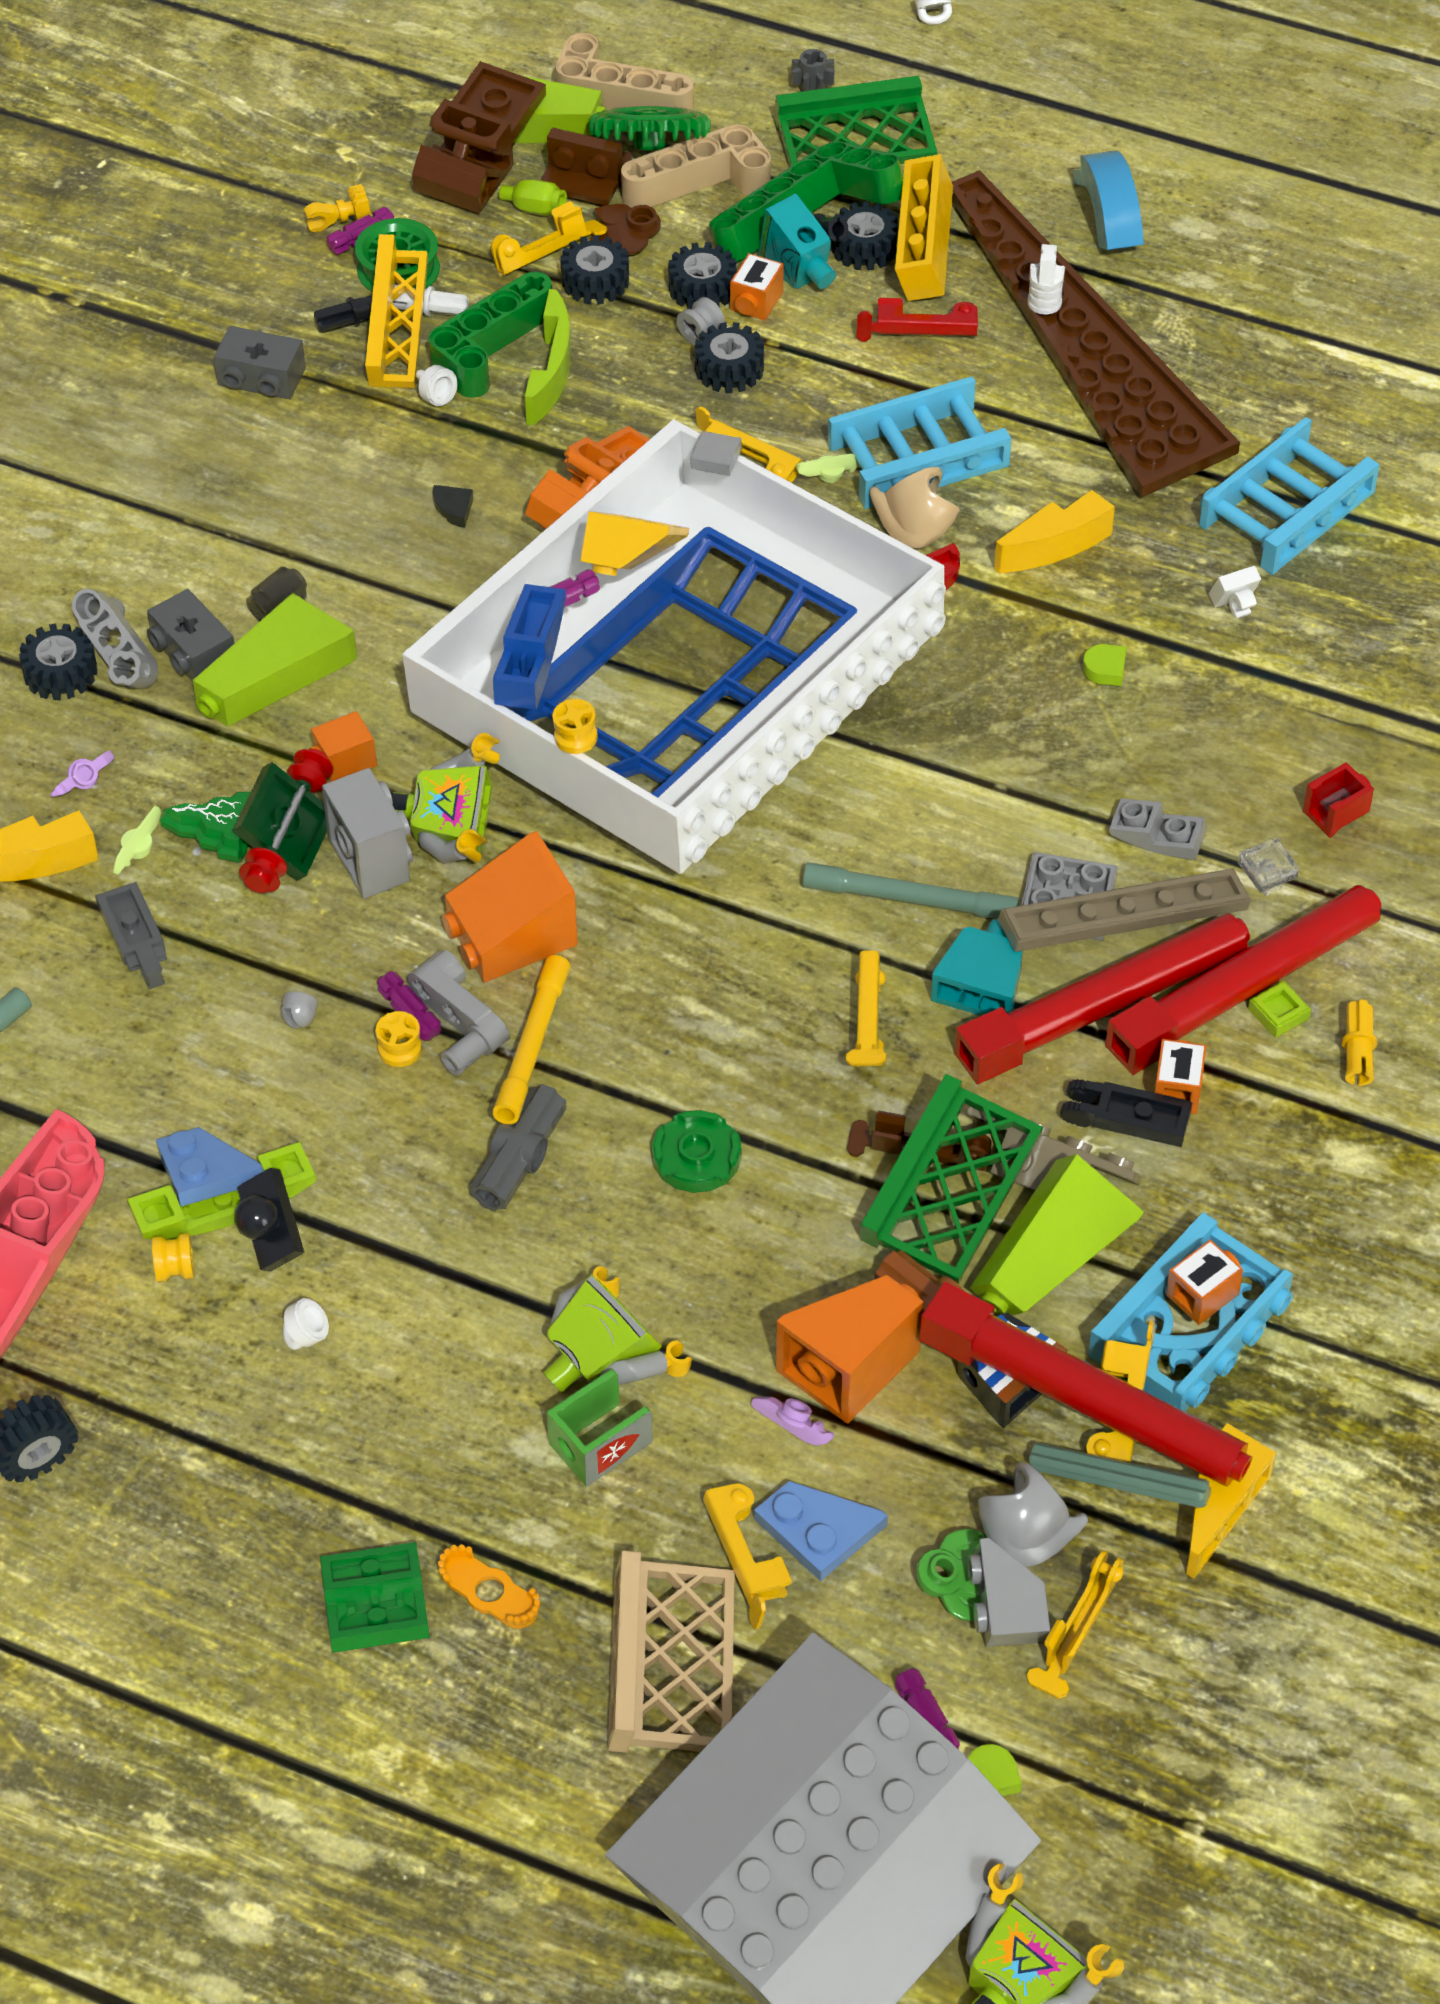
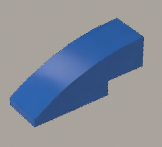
M530 584L524 585L503 636L504 651L493 676L495 705L531 710L537 709L558 639L566 601V589Z

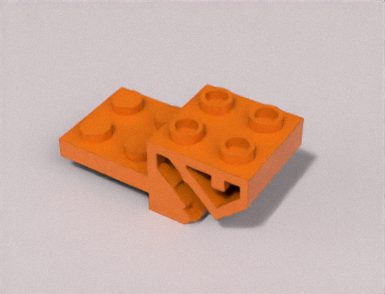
M626 426L597 443L585 437L570 445L564 453L566 457L564 463L568 467L567 470L572 473L570 481L549 469L531 493L525 515L538 522L546 530L650 439L632 427Z

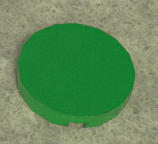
M703 1110L681 1112L673 1116L672 1121L668 1122L665 1126L663 1123L656 1130L652 1142L654 1168L661 1179L675 1189L691 1193L712 1191L727 1184L737 1173L742 1159L740 1135L735 1128L733 1130L731 1126L726 1124L725 1118L716 1113Z

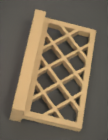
M621 1551L614 1576L608 1751L627 1753L629 1746L633 1745L701 1752L714 1737L700 1736L689 1723L703 1711H706L720 1725V1732L732 1719L734 1570L641 1561V1552ZM648 1577L666 1579L677 1591L661 1603L647 1589ZM701 1583L722 1585V1599L710 1608L693 1591ZM683 1597L700 1614L698 1618L686 1627L668 1611L669 1608ZM648 1605L652 1611L646 1615ZM721 1610L722 1620L716 1615ZM658 1617L676 1634L661 1647L646 1633V1626ZM706 1622L721 1635V1643L709 1652L692 1635L694 1631ZM682 1641L699 1658L696 1663L684 1672L667 1655L670 1650ZM645 1648H646V1649L649 1651V1653L651 1654V1655L648 1656L646 1659H645ZM720 1654L721 1664L715 1659ZM657 1661L675 1678L659 1692L644 1677V1671ZM705 1666L720 1679V1687L709 1696L690 1679ZM680 1686L699 1703L683 1717L665 1699ZM645 1694L649 1700L643 1704ZM718 1699H720V1709L714 1704ZM655 1706L673 1723L664 1732L642 1730L643 1716Z

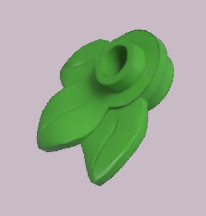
M975 1529L957 1530L948 1534L943 1539L940 1548L926 1552L916 1566L917 1582L920 1588L930 1596L940 1597L951 1615L968 1622H974V1603H980L978 1584H970L968 1555H974L979 1539L985 1538L982 1532ZM935 1566H939L942 1569H944L948 1577L940 1576L937 1573Z

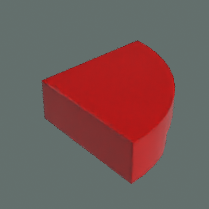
M955 543L926 555L944 565V585L946 590L955 583L960 571V553Z

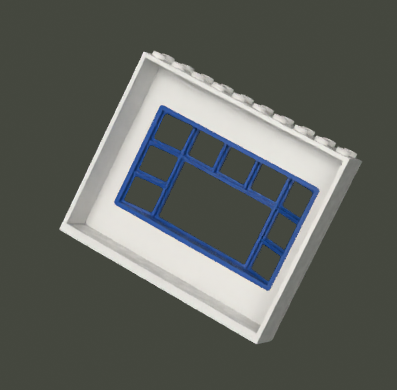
M673 419L402 654L410 711L470 748L473 739L480 733H487L499 739V743L490 749L500 754L498 765L677 873L682 874L692 863L700 861L707 849L720 836H726L740 817L747 811L756 808L761 798L774 785L781 784L787 777L788 772L800 760L807 759L814 751L815 746L828 734H833L839 728L841 722L854 709L858 710L866 702L867 697L879 685L886 684L899 666L916 655L919 647L931 636L934 637L939 634L946 620L944 615L946 586L944 585V565L741 455L738 456L730 476L691 469L690 458L701 434ZM589 511L612 513L690 528L688 537L632 569H618L617 576L595 573L600 582V590L587 598L581 595L580 601L564 608L552 663L536 710L494 704L493 676L504 651L503 636L524 585L550 587L569 577L575 580L576 574L587 569L592 570L593 564L580 561ZM711 548H716L746 565L719 609L685 591V588ZM759 574L793 591L792 597L766 636L731 617ZM809 600L840 617V619L804 653L799 655L779 644L803 604ZM673 603L753 647L641 752L634 750L597 728L598 739L596 746L621 760L611 765L604 766L584 753L570 754L560 750L552 734L530 722L542 717H548L553 720L554 708L570 696ZM766 657H771L787 666L759 694L739 683ZM725 695H729L746 705L718 733L697 722ZM683 734H687L704 744L675 773L654 761ZM642 773L662 785L651 794L627 780L626 777Z

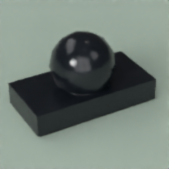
M269 1168L237 1187L241 1202L235 1210L234 1223L240 1234L252 1240L260 1270L271 1272L305 1253L280 1169Z

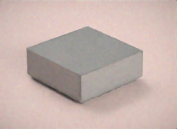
M702 431L690 458L691 469L730 476L742 449L741 438Z

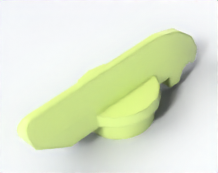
M852 453L839 456H823L817 460L801 462L796 465L799 474L808 477L818 475L822 481L827 483L839 481L840 477L844 474V470L852 473L860 467L855 455Z
M154 806L137 829H131L123 834L121 838L122 848L114 864V874L118 875L124 867H129L131 859H141L149 854L152 847L151 833L157 827L162 814L159 807Z

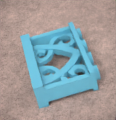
M1204 1212L1091 1331L1088 1357L1101 1365L1104 1346L1107 1340L1146 1346L1148 1324L1145 1321L1149 1316L1159 1317L1163 1321V1328L1160 1334L1155 1333L1144 1390L1183 1411H1186L1190 1406L1197 1408L1203 1402L1210 1390V1383L1218 1375L1225 1377L1232 1370L1237 1362L1239 1351L1246 1344L1252 1347L1262 1336L1268 1319L1273 1314L1276 1316L1283 1314L1293 1299V1293L1290 1292L1293 1273L1287 1269L1281 1270L1218 1228V1221ZM1211 1239L1219 1248L1231 1252L1237 1258L1241 1268H1243L1242 1277H1250L1263 1286L1264 1292L1256 1300L1250 1301L1245 1299L1242 1293L1251 1290L1252 1285L1241 1283L1239 1295L1217 1311V1330L1195 1335H1171L1173 1315L1170 1307L1164 1301L1168 1297L1166 1293L1169 1270ZM1235 1312L1243 1314L1237 1321L1235 1319ZM1205 1353H1207V1354L1203 1357V1359H1202V1357L1200 1356V1354H1205ZM1160 1355H1169V1368L1173 1374L1175 1366L1178 1364L1188 1365L1191 1368V1372L1183 1380L1173 1381L1159 1371L1157 1362Z

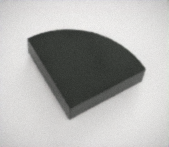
M434 485L433 497L436 509L447 517L449 523L465 528L473 503V489Z

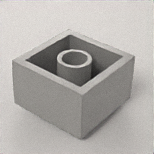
M366 768L322 785L328 841L361 897L365 899L409 882L408 863L413 862V856L406 841V836L411 833L410 826L403 811L399 810L396 812L392 806V796L384 781L378 783L371 769Z

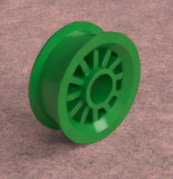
M392 218L370 225L358 236L355 242V255L359 261L357 275L362 285L369 291L373 292L379 234L394 235L397 250L427 251L428 264L425 289L436 281L440 271V263L436 256L438 241L434 232L426 225L411 219ZM397 263L396 272L404 280L418 271V264Z

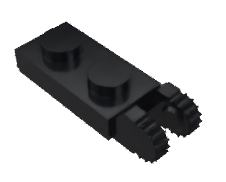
M1073 1079L1069 1082L1066 1092L1073 1101L1063 1103L1060 1111V1117L1067 1121V1123L1076 1124L1081 1127L1094 1125L1096 1128L1182 1147L1193 1103L1191 1101L1110 1082L1102 1084L1089 1080L1084 1081L1083 1079Z

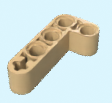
M576 33L566 40L556 63V82L601 90L602 106L607 107V110L632 106H667L694 111V82L689 76L599 60L598 40L589 33Z
M739 124L729 125L707 133L706 137L701 135L699 139L692 138L626 162L621 169L623 204L631 208L637 205L653 207L731 179L742 194L748 196L771 180V155L749 127Z

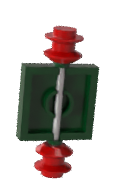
M301 749L297 751L293 757L294 764L288 767L287 773L273 762L264 766L232 829L235 834L253 847L247 852V863L240 867L239 874L245 885L254 892L276 891L280 886L279 877L285 875V873L296 881L307 876L327 833L324 802L312 793L323 792L322 785L327 784L326 779L333 774L334 767L326 754L320 750Z

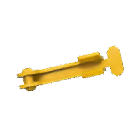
M569 201L551 210L557 231L523 247H520L519 242L507 234L497 235L491 243V251L496 269L500 274L506 275L569 245L574 240H580V237L590 234L603 235L607 232V227L596 220L584 222L582 208L580 206L575 207L573 202Z
M700 406L695 409L697 426L702 431L739 437L742 441L740 453L767 464V470L791 483L798 476L799 473L796 465L803 462L801 458L712 419L709 411L704 407Z
M875 950L860 951L859 971L855 975V981L858 985L857 1042L855 1049L846 1054V1062L851 1066L879 1067L886 1062L884 1044L879 1039L878 1034L879 992H881V985L885 983L886 976L881 971L879 952Z
M1149 1321L1146 1346L1107 1340L1104 1346L1101 1369L1113 1376L1128 1378L1127 1383L1144 1391L1151 1348L1155 1338V1322ZM1117 1431L1110 1433L1099 1432L1089 1438L1086 1449L1088 1454L1131 1463L1135 1440Z
M730 1484L711 1488L705 1492L703 1502L750 1606L748 1613L749 1622L752 1628L759 1629L766 1612L765 1601L785 1598L788 1595L785 1587L792 1583V1578L783 1558L780 1556L767 1561L754 1562L737 1523L745 1520L750 1514L754 1502V1494L751 1489L743 1484Z
M1105 1550L1091 1561L1089 1582L1068 1621L1065 1624L1063 1620L1058 1619L1045 1640V1646L1048 1649L1046 1666L1049 1668L1047 1672L1037 1667L1029 1669L1026 1675L1030 1686L1057 1699L1066 1697L1069 1692L1067 1681L1059 1678L1060 1674L1067 1672L1113 1588L1123 1576L1124 1560L1118 1557L1113 1566L1108 1564V1552Z

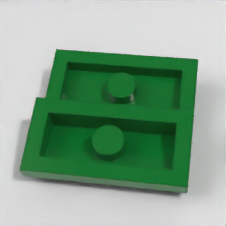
M417 1542L320 1556L332 1653L430 1638Z

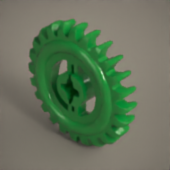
M667 106L612 108L597 112L589 118V130L592 136L600 138L603 132V136L607 140L611 130H614L615 139L618 141L621 132L628 131L629 140H633L635 149L640 150L664 149L666 146V131L671 132L673 140L676 141L678 131H683L685 139L689 140L691 131H693L695 138L699 139L700 134L702 137H706L711 128V120L706 114L691 109Z

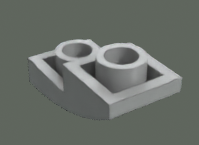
M1125 798L1120 799L1109 828L1110 835L1136 847L1167 856L1196 860L1207 830L1204 817L1164 814L1161 802Z

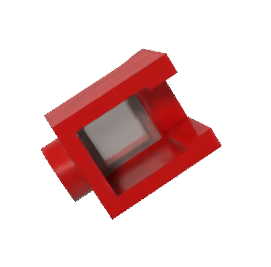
M1345 762L1307 784L1303 812L1331 838L1340 828L1370 812L1374 788L1363 774H1359Z

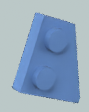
M200 1127L179 1131L170 1136L156 1139L158 1154L180 1206L236 1191L238 1186L263 1172L260 1163Z
M788 1481L754 1509V1520L819 1581L827 1577L888 1524V1515L881 1510Z

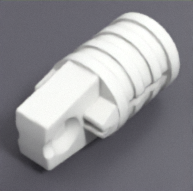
M1042 244L1040 263L1030 265V286L1027 303L1029 308L1038 314H1053L1062 306L1065 266L1056 264V245Z

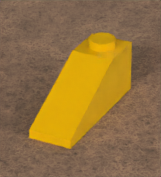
M1228 1423L1222 1430L1248 1443L1247 1454L1253 1458L1243 1480L1240 1483L1233 1480L1228 1487L1198 1473V1478L1206 1479L1209 1482L1211 1494L1205 1507H1194L1186 1570V1574L1195 1579L1272 1475L1276 1452Z

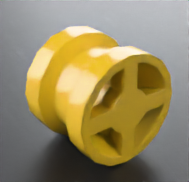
M569 699L559 703L554 708L552 714L555 727V743L558 748L570 754H580L591 750L596 745L598 739L594 707L582 699Z
M394 1011L381 1017L376 1024L375 1030L380 1059L392 1067H405L416 1062L422 1051L418 1020L412 1014L403 1011Z
M181 1233L176 1239L166 1240L162 1236L152 1237V1254L157 1283L167 1282L172 1276H181L185 1280L194 1279V1259L190 1233Z

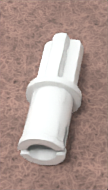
M433 286L425 289L423 305L425 316L430 317L431 313L456 316L469 308V299L466 295L435 291ZM405 292L393 301V305L397 309L406 310L414 304L415 300Z

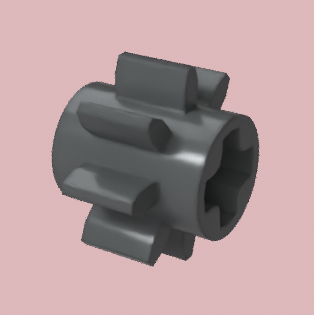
M808 49L801 53L800 60L792 59V85H799L802 92L824 89L826 85H834V59L827 60V56L823 51Z

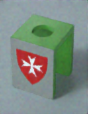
M610 1369L546 1412L549 1445L586 1487L653 1441L652 1412L647 1406L586 1446L575 1435L619 1405L618 1374L613 1369Z

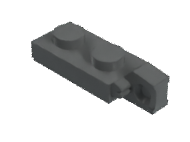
M137 882L95 895L97 906L124 965H127L130 972L140 969L149 990L164 985L163 970L159 963L167 960L164 940Z

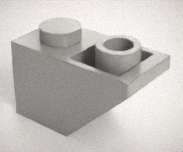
M990 1538L979 1539L974 1555H968L970 1584H978L980 1603H974L973 1608L976 1632H984L986 1647L1044 1643L1050 1632L1044 1582Z

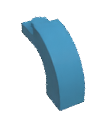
M1117 150L1080 155L1081 168L1073 169L1074 184L1085 186L1089 192L1095 214L1098 248L1110 250L1144 245L1137 192L1130 168L1124 156Z

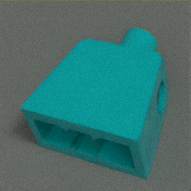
M998 919L990 922L987 931L973 927L963 928L934 969L932 974L931 1001L980 1016L1000 1007H1003L1006 1013L1014 1010L1023 951L1014 952Z

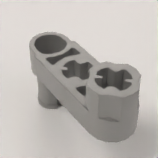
M82 589L77 592L72 601V611L78 619V624L108 664L110 679L115 684L135 689H146L152 686L158 676V665L124 617L125 607L119 599L109 598L105 593L97 590ZM111 630L121 633V637H117L120 640L118 646L110 645L107 642V639H112V637L108 636ZM130 671H135L133 676H131Z
M439 950L408 975L409 986L425 1005L464 1035L447 1051L445 1050L440 1054L443 1065L454 1076H460L466 1068L482 1055H491L510 1039L509 1030L504 1022L489 1007L460 985L466 980L465 970L460 965L458 959L448 950Z

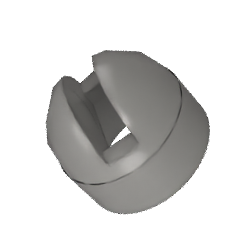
M302 992L285 993L281 1004V1017L289 1027H306L312 1023L316 1015L318 1001L313 996Z

